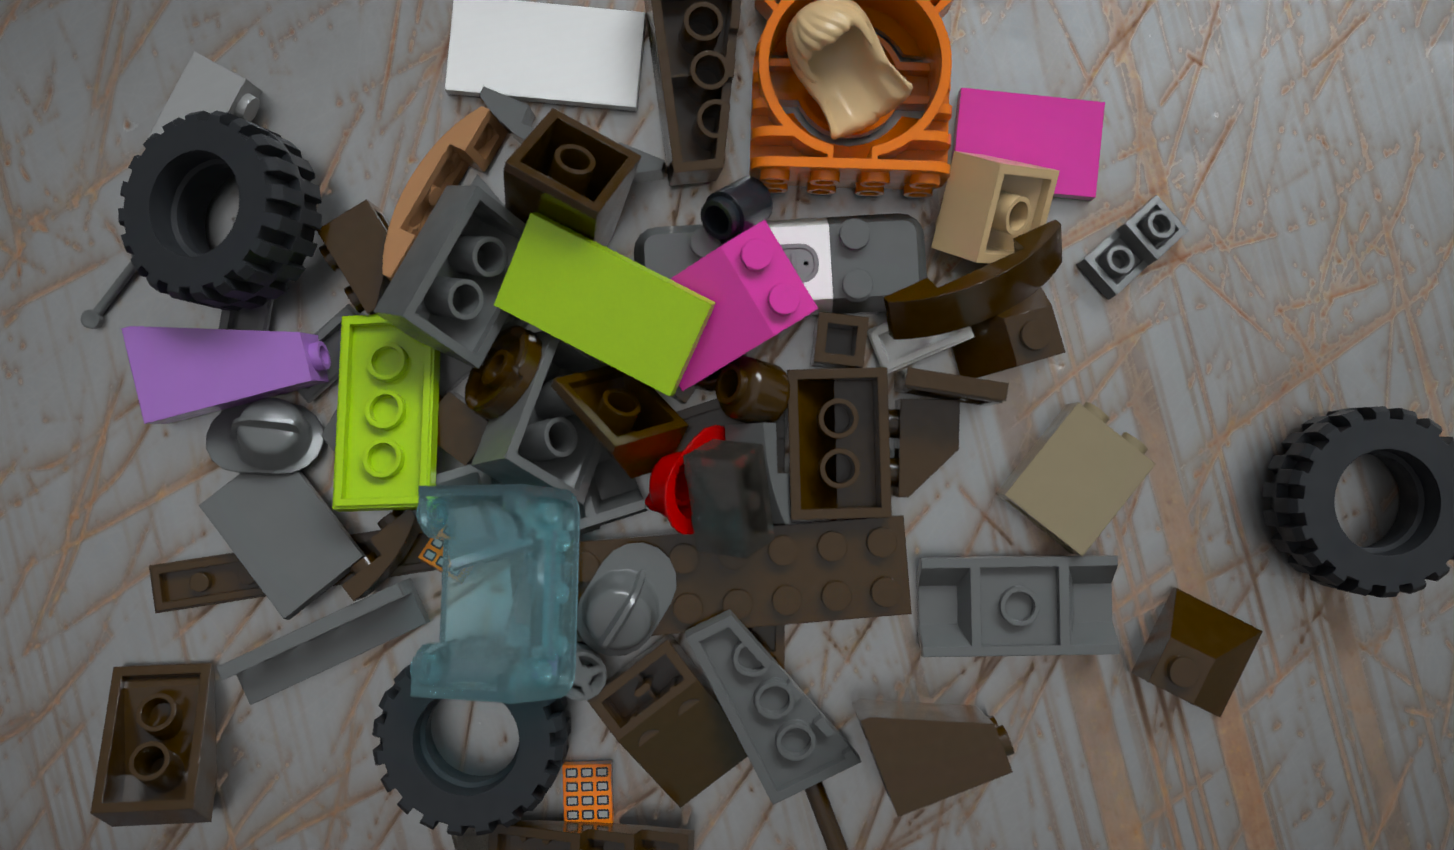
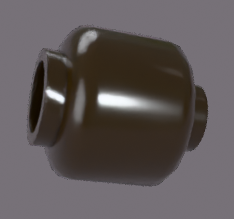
M743 356L735 359L721 371L717 378L715 392L720 408L726 416L746 423H774L788 407L790 383L786 372L780 366L749 356Z

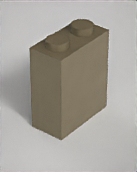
M1079 402L1066 404L996 492L999 497L1068 552L1082 557L1156 465V463L1144 455L1148 448L1141 441L1127 432H1123L1120 436L1106 424L1110 418L1090 402H1085L1084 405Z

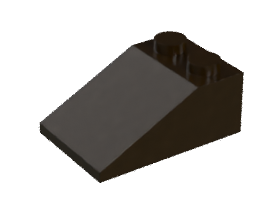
M212 663L113 667L90 814L111 827L212 822L217 779L215 666Z

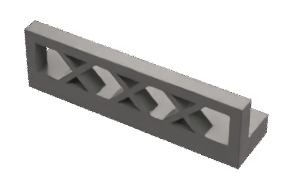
M409 578L221 664L216 668L222 681L237 675L248 702L252 705L430 622V619L412 579Z

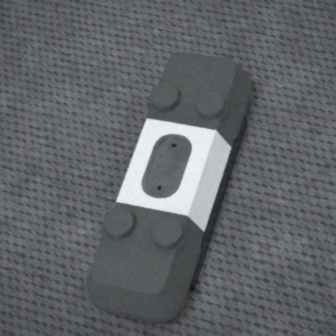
M892 213L766 221L819 308L804 318H816L819 312L852 316L886 312L885 296L927 278L924 232L917 219L908 214ZM703 224L654 227L644 231L636 240L634 261L670 279L730 240L712 237L705 230Z

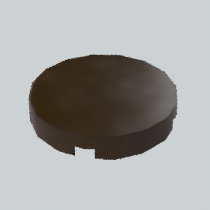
M512 326L500 332L487 353L489 357L483 366L481 365L479 369L472 368L465 386V403L467 407L482 418L492 420L506 413L528 389L538 370L542 357V341L535 333L522 326Z

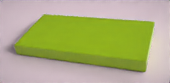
M535 212L529 216L494 306L668 396H672L680 384L716 302Z
M377 314L342 316L332 509L338 512L435 509L440 351L411 338Z

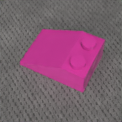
M765 220L721 245L670 278V280L716 302L680 381L679 388L681 391L686 390L819 309Z

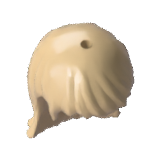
M817 0L804 6L791 20L786 34L787 53L791 67L808 93L821 107L828 122L832 140L850 136L855 132L863 131L867 126L874 125L882 116L899 107L910 96L913 89L912 83L907 81L889 62L869 18L857 3L852 0Z

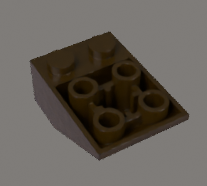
M672 634L662 637L607 679L600 693L587 700L616 740L680 808L748 757L712 687Z

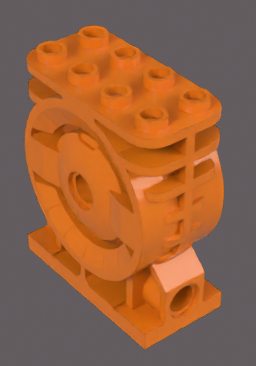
M755 0V8L767 20V23L757 43L753 64L749 176L759 179L770 193L787 192L788 186L807 187V193L816 195L836 193V188H855V194L860 196L884 195V189L904 190L903 195L906 197L924 198L933 196V189L942 187L950 177V164L947 162L948 150L951 147V134L948 133L949 120L952 117V105L949 104L952 52L942 18L948 13L954 0H852L865 11L875 32L887 38L902 57L918 59L923 62H900L894 49L877 35L887 59L907 81L912 83L913 89L910 96L899 107L882 116L874 125L867 126L863 131L855 132L843 138H862L876 132L890 120L895 110L924 111L921 119L901 116L894 127L883 136L871 142L854 146L836 145L819 139L801 125L794 113H785L782 108L798 107L803 117L811 126L819 132L830 136L828 122L821 107L811 97L794 73L789 58H772L774 55L788 54L786 34L791 20L804 6L817 0Z

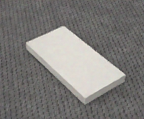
M453 0L445 91L453 95L480 97L484 86L518 101L637 112L646 14L645 12L518 0Z

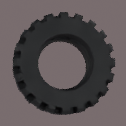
M193 112L186 115L185 120L178 117L162 126L164 130L162 134L154 133L143 143L146 149L142 155H134L128 167L132 170L129 181H123L120 195L125 198L124 207L118 208V220L121 226H125L126 232L121 235L126 252L135 255L130 259L139 275L146 277L149 285L158 292L168 294L174 299L221 310L239 311L242 308L251 310L263 306L268 302L267 298L277 299L289 289L286 284L289 280L296 282L306 269L302 265L307 256L313 257L318 245L313 242L315 231L321 230L322 214L317 213V204H321L322 200L319 186L311 183L315 179V173L309 161L303 159L301 151L292 142L281 138V135L227 112ZM235 175L239 189V208L236 220L226 238L217 247L210 250L205 235V217L208 205L217 189L226 180Z
M1386 406L1339 409L1329 411L1326 416L1313 417L1302 424L1303 432L1290 433L1281 443L1282 447L1287 450L1285 455H1273L1268 469L1275 472L1272 483L1264 482L1262 496L1271 497V509L1263 511L1266 525L1276 526L1278 533L1271 538L1278 551L1290 553L1291 555L1288 557L1287 562L1298 572L1309 574L1311 581L1322 586L1363 596L1370 595L1387 598L1396 597L1399 592L1412 594L1425 589L1427 585L1425 579L1439 581L1450 571L1446 564L1448 560H1454V438L1439 437L1442 433V427L1429 418L1417 419L1418 417L1414 411L1403 408L1387 409ZM1364 454H1371L1380 459L1395 477L1399 489L1400 505L1397 518L1388 533L1376 543L1367 547H1360L1347 537L1338 522L1335 512V492L1339 479L1345 469L1358 457Z
M485 635L469 636L465 640L458 641L453 639L442 643L405 667L394 678L395 684L385 691L379 703V707L383 711L374 720L372 735L380 737V744L373 749L375 765L385 764L387 773L380 780L387 792L396 788L403 797L396 804L407 815L413 808L422 813L423 817L420 824L432 830L441 822L448 824L447 834L463 836L468 828H475V833L479 836L493 833L499 824L507 828L517 823L526 811H533L543 800L565 761L569 748L567 739L571 733V717H567L565 713V707L568 704L566 696L555 687L553 683L554 675L550 678L543 673L542 668L534 661L535 657L501 649L503 638L498 637L495 641L485 639ZM463 688L477 689L493 695L508 708L518 728L519 744L513 760L503 770L486 776L470 775L455 769L443 759L433 741L431 719L434 709L446 695Z

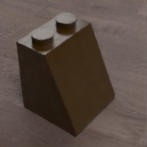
M552 108L505 162L503 169L505 208L525 224L531 213L538 212L606 247L613 237L642 156Z
M859 699L852 702L883 785L898 817L1013 772L1007 756L1014 754V749L1004 726H998L993 715L987 717L977 706Z

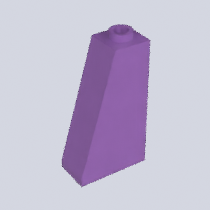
M146 326L121 328L144 424H170L251 403L263 398H270L330 382L327 376V369L331 366L330 355L326 345L319 341L318 335L284 331Z

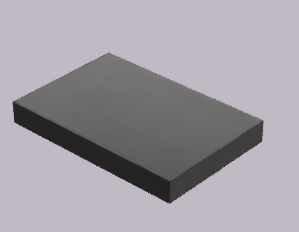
M301 470L292 474L278 475L240 473L199 505L282 618L286 620L293 618L347 575L354 564L366 556Z

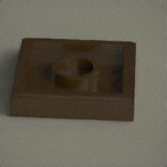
M907 367L895 373L893 390L898 393L942 400H960L961 403L990 406L1006 401L1009 383Z

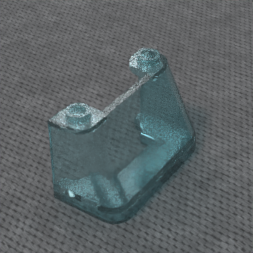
M526 484L419 486L418 523L427 537L443 539L440 641L422 645L414 656L410 666V697L515 704L557 699L566 696L572 688L576 672L580 509L575 495L567 489Z

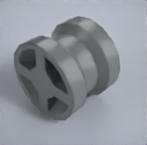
M585 642L567 643L557 651L553 659L552 668L561 692L571 700L577 701L589 700L598 695L605 686L607 678L606 667L599 653L590 648Z

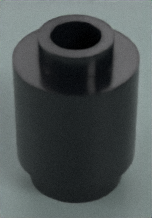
M751 176L742 177L708 196L701 209V222L705 230L712 237L731 240L761 221L769 219L773 210L772 197L767 187L759 179Z

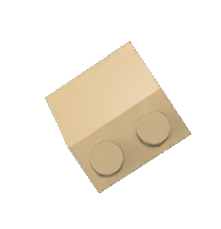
M954 151L950 166V177L947 180L940 213L935 223V234L931 248L976 263H993L1013 254V238L1046 224L1060 171L988 155Z

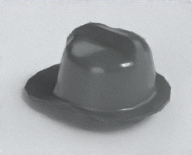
M263 398L222 410L211 422L208 429L206 449L212 461L224 470L237 473L292 474L308 467L318 457L323 445V438L321 437L323 428L317 416L306 407L279 398Z
M644 542L627 543L613 550L607 556L581 596L575 611L576 628L582 640L590 648L607 656H625L639 650L647 642L670 606L676 591V572L670 558L658 547Z

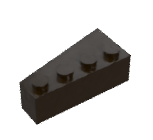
M644 0L669 186L716 181L724 167L741 0Z

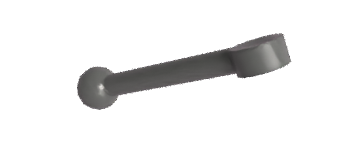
M131 261L93 310H86L82 313L81 323L84 327L97 329L102 326L104 322L102 314L136 272Z

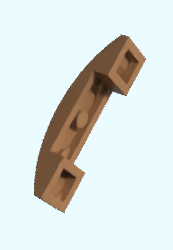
M481 106L456 123L429 150L407 182L394 209L384 245L382 274L390 281L393 279L446 186L458 185L469 166L485 172L506 137L507 130L489 109Z

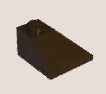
M1041 287L1012 308L970 326L975 338L950 348L958 375L973 378L983 377L1065 353L1052 304Z
M612 366L554 378L551 384L553 390L631 479L651 473L654 465L660 458L674 453L688 427V424L654 388Z
M1173 587L1131 673L1221 718L1263 631Z

